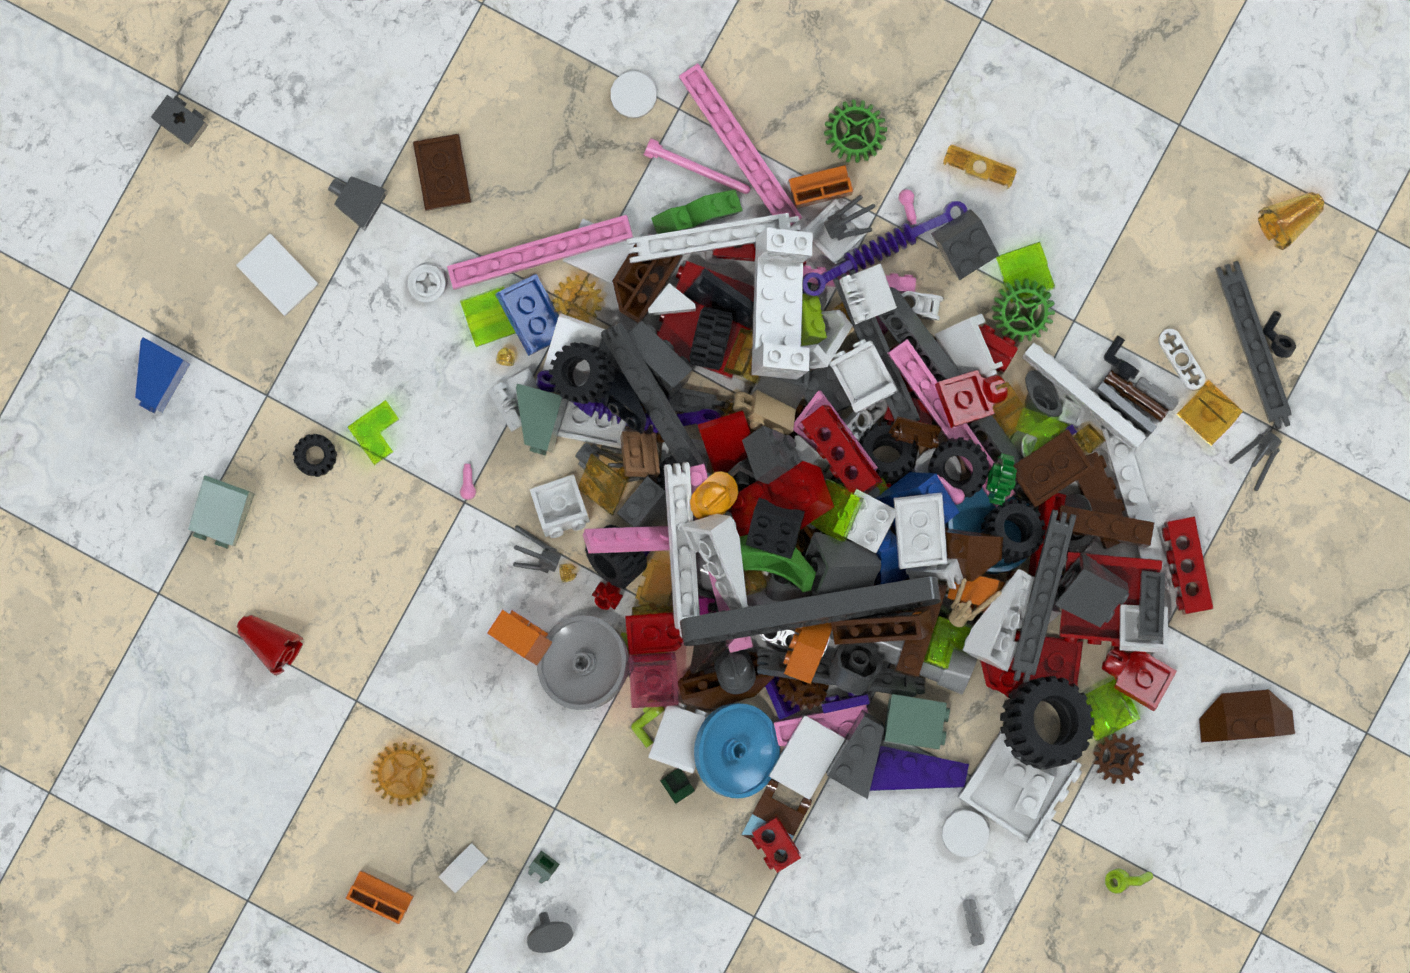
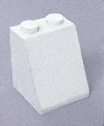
M674 701L672 705L667 704L648 758L693 774L696 767L694 758L696 736L709 713L698 709L695 710V713L687 711V705Z

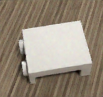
M840 310L821 312L824 319L823 322L825 323L826 339L815 345L801 346L809 348V369L828 367L853 325Z
M982 314L968 318L934 334L939 346L961 375L978 370L981 376L983 375L984 378L997 374L996 369L1003 366L1002 362L994 363L979 329V325L985 323Z
M865 339L852 345L854 348L852 351L845 353L843 350L835 354L832 358L833 361L829 363L848 396L854 412L857 414L899 391L873 342H866Z

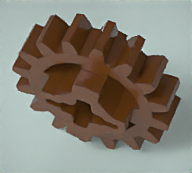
M778 677L777 686L781 687L778 693L781 695L785 694L783 701L787 702L790 700L792 708L797 704L800 710H803L805 706L812 710L814 705L819 707L827 696L826 692L829 688L827 684L816 682L809 684L801 680Z
M1112 733L1111 740L1105 736L1103 737L1105 742L1103 745L1100 743L1096 744L1100 750L1099 752H1093V755L1098 756V760L1092 763L1099 765L1096 773L1103 772V780L1111 777L1112 784H1115L1117 779H1119L1121 784H1125L1126 777L1132 781L1134 780L1133 773H1141L1137 766L1144 765L1143 762L1139 761V757L1144 756V753H1138L1137 750L1141 745H1133V737L1125 740V734L1122 733L1120 738H1117L1116 733ZM1114 743H1123L1128 747L1121 750ZM1107 750L1108 757L1107 760L1103 763V754L1104 751ZM1115 753L1119 755L1125 754L1121 759L1122 764L1112 763L1115 759ZM1133 755L1134 761L1130 768L1128 762L1129 758ZM1118 768L1122 774L1116 775L1108 770Z

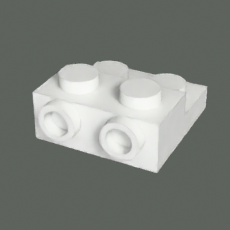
M574 474L529 489L545 537L558 538L564 534L563 531L571 528L574 531L585 528L586 523L590 522Z

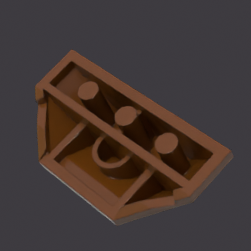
M638 253L628 254L612 280L620 313L636 323H639L641 320L643 321L649 313L648 308L665 288L683 255L630 263L629 258L637 257Z
M945 528L947 558L958 560L962 576L967 581L972 582L993 565L1001 561L1002 536Z
M745 650L751 656L756 680L754 685L742 694L727 693L720 686L714 663L717 656L696 661L677 683L683 703L712 709L755 697L774 676L759 674L757 672V667L759 666L757 664V659L759 658L757 653Z
M1269 689L1221 693L1199 718L1201 743L1295 734L1293 711Z

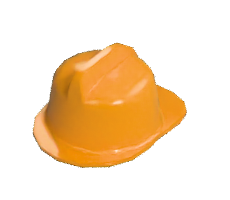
M715 472L696 488L691 496L690 508L693 515L697 519L715 514L723 515L737 499L738 488L734 478L725 472Z

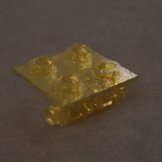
M590 454L578 488L613 516L629 476L624 475V467L614 471L595 455Z

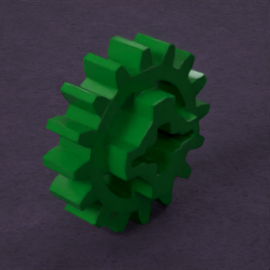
M1001 453L998 461L993 463L992 468L989 469L986 490L990 492L988 496L990 503L1002 505L1005 502V497L1010 496L1012 489H1014L1017 469L1013 467L1015 460L1012 455Z

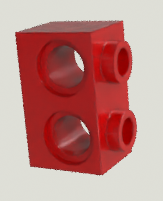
M777 815L753 829L751 840L758 850L762 848L766 855L763 859L770 870L774 868L778 873L801 859V853ZM764 830H772L775 833V838L772 841L764 840L762 837ZM777 850L786 851L788 858L784 861L777 860L774 856Z

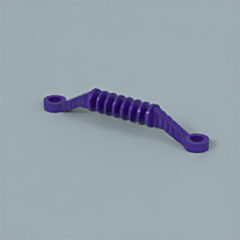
M960 201L949 202L944 207L943 213L913 227L904 223L901 226L902 232L898 228L893 229L894 236L890 232H886V241L882 236H878V245L874 240H870V249L866 244H862V253L857 248H854V257L849 252L844 253L845 260L824 273L811 272L804 275L802 291L808 296L820 295L829 281L849 270H855L858 273L857 265L863 270L866 269L865 261L871 266L874 265L873 257L879 262L882 261V253L887 258L890 257V249L894 253H898V245L902 249H906V241L910 245L916 244L915 237L954 220L950 214L952 207L957 206L962 215L968 211L966 205ZM812 277L818 281V288L815 291H811L807 285L808 280Z
M549 371L538 373L536 386L540 390L554 392L555 385H551L549 380L553 376L549 375ZM572 402L588 417L592 418L596 411L600 420L604 414H607L608 422L611 421L613 416H616L617 424L622 420L617 415L612 414L601 402H588V404ZM711 409L676 414L683 426H688L689 424L698 425L721 417L719 413ZM646 412L645 416L647 420L644 430L647 431L648 427L651 424L653 425V432L657 433V428L655 427L654 423L652 422L651 418Z

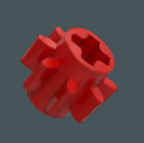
M599 582L592 593V596L596 597L594 600L595 604L603 610H608L610 607L615 610L623 598V595L620 594V588L611 585L610 582L605 584Z

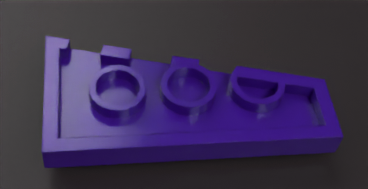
M880 745L870 791L965 787L969 764Z

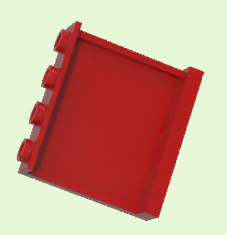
M686 261L685 266L680 265L676 278L679 279L676 289L683 294L705 267ZM707 269L754 302V286ZM693 300L691 301L695 303L696 311L661 315L659 322H662V326L656 334L662 340L670 342L674 347V352L680 357L684 356L689 362L699 314L703 307H705ZM733 321L722 367L719 371L709 368L705 369L732 380L751 329Z
M1067 551L1065 573L1081 553ZM1084 553L1128 583L1129 596L1123 605H1139L1140 574L1142 571L1160 572L1162 570V560ZM1120 604L1115 608L1112 619L1108 623L1104 622L1101 627L1061 609L1059 636L1064 637V642L1078 643V639H1088L1087 644L1102 645V641H1110L1111 646L1119 647Z

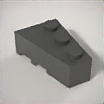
M641 320L628 334L655 380L667 392L665 396L669 401L688 382L693 370L691 363L684 356L680 357L676 354L670 342L662 340L657 336V331L652 325L645 324Z
M862 710L826 771L828 777L866 799L869 796L884 732L883 722Z

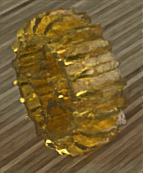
M403 742L402 749L399 750L398 743H394L393 752L387 746L385 751L388 755L385 756L380 752L378 757L382 761H373V765L378 766L379 769L371 770V774H378V778L372 779L371 782L380 783V786L376 787L375 791L379 792L382 789L385 791L381 795L382 799H385L388 795L391 796L389 804H393L395 798H398V806L403 805V799H406L408 805H412L411 797H414L419 802L421 801L418 795L419 792L424 796L428 794L423 789L424 786L429 788L433 786L432 783L427 782V778L433 779L435 775L428 774L427 770L434 769V765L426 766L425 762L431 758L430 756L424 759L421 758L425 752L423 749L415 753L417 747L415 744L411 746L410 750H407L408 744ZM396 755H409L416 762L405 766L397 759ZM390 760L394 773L385 781L384 768ZM403 767V770L405 768L408 770L413 767L406 775L407 781H403V778L393 781L400 773L399 768ZM421 767V782L415 788L412 774ZM400 782L410 793H396L389 787Z

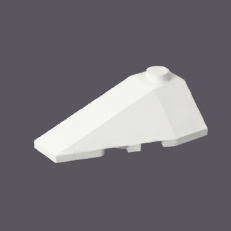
M715 514L682 525L691 549L694 553H700L705 561V564L702 565L706 572L709 571L717 580L715 587L729 609L734 610L748 607L740 537L732 517Z
M1017 570L1002 589V594L991 603L972 627L970 634L965 640L963 651L974 658L1001 670L1008 671L1018 643L1014 641L1017 628H1022L1023 621L1020 620L1021 609L1027 605L1033 577L1023 570Z

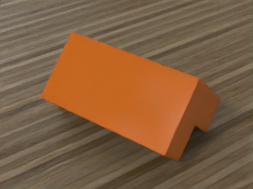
M846 165L788 180L796 209L851 196L853 193Z
M360 871L346 899L400 924L414 896L368 873Z

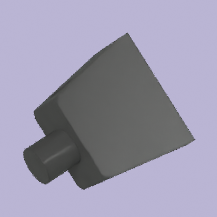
M352 176L346 185L334 179L328 188V191L338 196L334 205L364 231H366L388 194L384 188Z

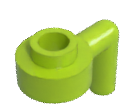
M652 702L643 709L645 714L631 725V729L646 748L654 742L643 727L666 710L660 702L657 705Z
M1117 868L1106 875L1105 884L1109 891L1118 894L1127 890L1129 886H1141L1151 881L1153 874L1148 871L1140 876H1129L1125 870ZM1113 878L1118 881V886L1114 884Z

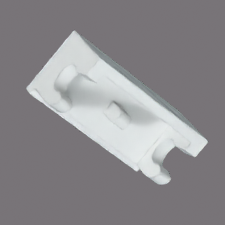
M947 558V564L906 569L910 580L917 579V577L934 576L937 577L938 581H947L950 589H956L954 582L961 584L963 579L957 559Z

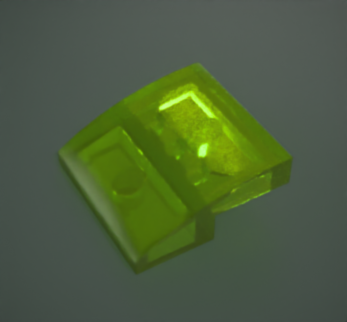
M1040 242L996 257L1006 291L1009 290L1006 287V283H1010L1014 287V280L1018 279L1022 285L1024 278L1029 280V286L1033 280L1038 282L1037 288L1044 285L1046 287L1044 293L1055 289V284L1048 268V262ZM1027 292L1018 294L1022 300L1036 296Z
M504 285L460 300L476 347L516 334L495 295L497 292L505 289Z
M827 479L826 485L834 508L810 524L831 537L845 542L864 498Z
M1115 679L1085 693L1088 698L1085 701L1087 705L1091 704L1093 709L1090 714L1095 722V725L1091 726V730L1094 731L1093 737L1095 741L1141 719L1131 698L1113 688L1116 682Z

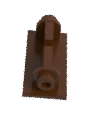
M897 416L889 433H891V436L896 441L900 440L912 444L914 440H917V445L933 449L939 445V439L936 438L942 428Z

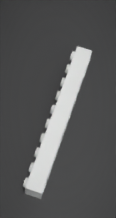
M1033 343L1024 353L1022 358L1134 452L1145 440L1146 436H1144L1145 434L1141 430H1137L1132 422L1125 420L1120 412L1113 410L1108 402L1101 400L1096 392L1089 390L1085 383L1080 382L1073 373H1069L1062 364H1058L1052 355L1046 354L1041 346Z

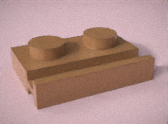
M622 431L620 439L624 475L629 477L654 475V477H658L660 468L655 432L651 434H645L644 432L641 435L638 432Z

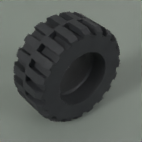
M1047 676L1029 680L1028 683H1022L1018 685L1017 689L1009 693L1008 697L1010 699L1005 700L1002 706L1005 712L1000 714V721H1003V727H1000L1001 734L1005 733L1006 740H1004L1006 747L1013 749L1011 754L1015 758L1021 757V763L1031 765L1037 769H1048L1072 763L1073 760H1077L1082 756V751L1087 750L1090 745L1088 739H1092L1094 734L1091 726L1095 725V722L1090 714L1093 709L1091 704L1087 705L1085 700L1088 698L1085 693L1078 692L1079 687L1076 684H1069L1068 679L1062 677ZM1041 701L1049 703L1056 710L1060 719V733L1054 744L1044 741L1037 733L1034 725V713Z

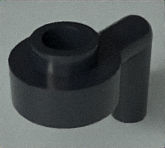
M1273 311L1263 328V333L1272 341L1271 349L1276 356L1289 358L1295 351L1296 344L1290 337L1278 335L1274 331L1282 315L1278 311Z
M1117 335L1105 353L1104 360L1118 369L1116 373L1128 381L1129 378L1135 379L1140 371L1128 362L1115 356L1125 341Z

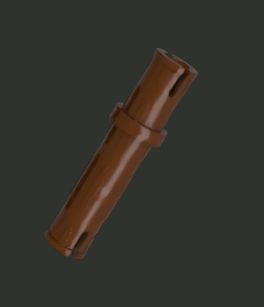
M1113 370L1103 380L1104 383L1114 387L1122 398L1126 397L1159 422L1169 412L1168 409L1133 386L1134 383L1132 381L1127 382L1113 372Z

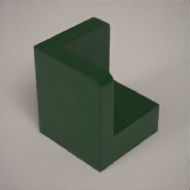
M679 768L660 780L675 804L695 792V789Z

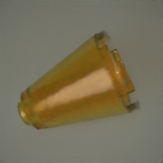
M1309 192L1264 207L1258 212L1261 213V216L1258 217L1260 228L1269 241L1273 239L1277 243L1274 245L1277 249L1284 250L1290 247L1324 211V200L1319 194Z

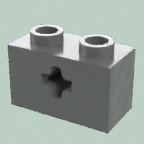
M167 95L151 118L192 148L208 126L203 121L206 117L195 109L192 112L185 108L187 103L175 95L174 98H171ZM178 115L184 117L186 120L184 124L182 122L178 123L176 119Z

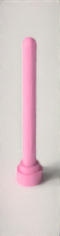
M652 138L644 152L646 157L651 159L653 157L663 158L741 193L748 194L750 192L748 185L663 149L659 141Z

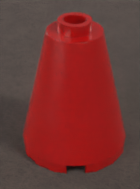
M254 615L242 617L237 624L238 635L273 675L277 676L283 673L285 670L282 667L286 663L291 665L303 646V643L300 642V640H303V637L299 634Z

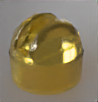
M506 347L501 348L497 353L496 363L504 366H514V351Z
M559 564L562 583L573 581L576 578L577 573L572 574L571 571L576 569L573 564Z

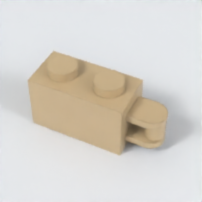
M758 390L751 395L745 392H737L735 394L733 410L735 412L743 410L748 426L751 429L758 430L765 426L786 435L793 432L796 409Z

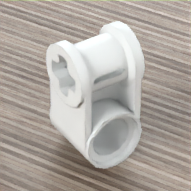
M906 291L902 294L903 298L910 297L913 299L914 306L912 310L918 317L939 321L938 312L940 302L943 301L942 296Z

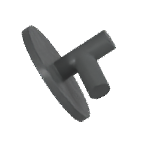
M542 912L539 914L541 925L533 929L527 936V945L530 950L538 953H547L567 945L573 937V930L568 923L560 921L550 922L548 913Z

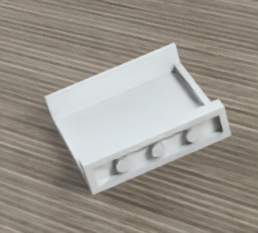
M1000 730L965 784V787L961 790L958 798L1028 844H1031L1032 841L1037 842L1043 834L1041 827L1045 821L1049 823L1056 813L1054 807L1058 801L1062 803L1069 793L1067 787L1071 781L1075 783L1080 777L1082 771L1079 769L1082 765L1073 760L1072 763L1048 769L1041 768V770L1056 777L1035 820L1014 810L1024 788L1003 779L1009 762L1014 756L1011 754L1013 749L1006 747L1004 740H1006L1005 733L1001 734Z

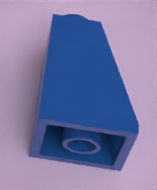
M144 337L140 341L135 398L141 401L139 406L154 414L156 410L163 413L190 364Z
M909 472L875 498L894 508V498L941 493L943 498L944 524L960 513L936 473ZM894 519L891 526L896 533V524Z
M889 529L876 553L877 557L881 560V570L874 581L876 585L899 582L909 578L906 569L899 568L897 537Z

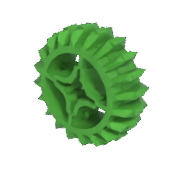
M852 100L851 107H848L847 102H843L844 110L842 111L836 106L834 110L837 116L833 113L828 115L829 119L833 122H825V126L831 130L824 131V136L832 137L826 140V144L831 145L834 143L835 145L830 151L834 153L839 149L840 152L837 158L841 159L843 154H846V162L848 163L851 160V156H855V163H859L861 155L864 161H868L867 153L869 152L875 157L877 153L874 147L878 150L883 148L882 144L878 141H886V137L880 133L887 132V127L879 126L885 123V118L877 120L881 112L877 110L871 113L874 105L870 104L868 109H865V101L863 100L860 103V107H856V100ZM861 114L867 118L856 122L847 115ZM842 120L847 132L839 140L836 134V126ZM872 123L875 136L873 141L869 143L864 130ZM850 126L854 129H857L858 127L860 128L862 126L859 134H861V137L857 134H854L853 136L851 135L849 137L852 129H850ZM855 141L864 148L850 149L844 145Z
M1024 278L1021 285L1020 281L1015 279L1014 287L1010 283H1006V287L1009 290L1005 292L1003 289H999L1002 297H994V301L999 303V305L992 306L991 309L998 312L993 314L992 318L993 320H999L995 326L998 329L1002 328L1001 333L1003 335L1009 333V338L1012 340L1017 335L1019 342H1023L1024 335H1026L1027 340L1032 341L1033 333L1039 338L1041 337L1039 333L1041 328L1045 332L1048 331L1044 324L1053 323V320L1048 315H1055V311L1048 308L1054 306L1055 303L1053 300H1048L1052 295L1050 292L1044 293L1046 289L1044 285L1037 288L1038 282L1033 280L1029 286L1027 278ZM1027 292L1038 297L1022 300L1018 294ZM1012 298L1014 307L1008 312L1009 315L1005 316L1006 306ZM1018 302H1020L1021 305L1024 306L1025 308H1028V309H1026V310H1027V313H1026V314H1027L1028 318H1027L1025 315H1023L1021 312L1018 313V311H1020V309H1019V308H1020V305H1019ZM1041 304V313L1035 322L1033 313L1038 309V305ZM1024 320L1028 327L1018 328L1009 323Z

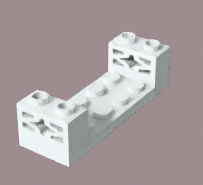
M766 228L756 237L752 375L797 380L809 371V348L801 347L803 262L812 256L813 233Z

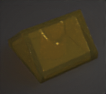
M1207 380L1177 415L1212 446L1232 426L1243 411L1210 380Z

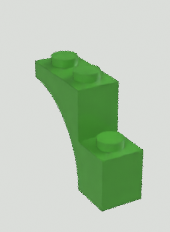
M734 189L705 195L687 205L670 208L651 219L656 233L661 234L692 229L717 219L738 214L743 210Z
M748 535L740 536L743 571L759 570L774 573L794 583L802 592L811 590L816 572L796 547L792 558L789 559L747 546L745 544Z

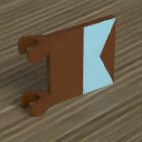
M771 779L741 835L751 840L753 829L777 815L789 836L793 839L812 804V800L803 797L797 810L772 798L778 787V781ZM767 829L762 832V837L766 841H772L775 838V833ZM780 849L775 853L783 857L786 851Z

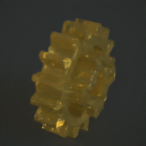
M579 275L575 276L574 281L567 277V284L565 285L560 282L558 286L561 290H554L553 294L558 296V298L552 300L553 304H558L554 312H561L569 317L590 323L589 317L595 320L597 318L595 311L601 312L602 310L598 303H602L603 298L597 296L601 293V289H594L595 281L591 284L587 283V276L583 281L580 280ZM577 286H582L588 291L579 290ZM568 290L569 298L562 302V296ZM574 296H577L578 299L585 298L581 302V306H579L577 303L571 304V302L575 298ZM593 299L592 309L588 312L587 302ZM567 311H575L578 313V316H574Z

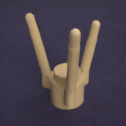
M963 578L955 600L951 604L953 610L949 614V621L956 627H963L968 620L973 621L975 616L995 601L1002 592L997 591L972 611L970 607L972 601L959 603L967 581Z

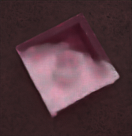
M675 652L629 655L631 708L679 705Z

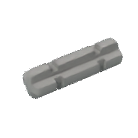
M1144 377L1138 380L1135 385L1137 389L1146 392L1147 396L1159 404L1163 403L1164 407L1170 411L1176 408L1179 402L1173 396L1169 397L1168 393L1158 386L1149 384L1150 381Z
M974 899L963 901V908L967 913L965 917L969 933L972 935L970 936L973 946L984 944V937L980 932L982 928L978 912L975 910L977 909Z

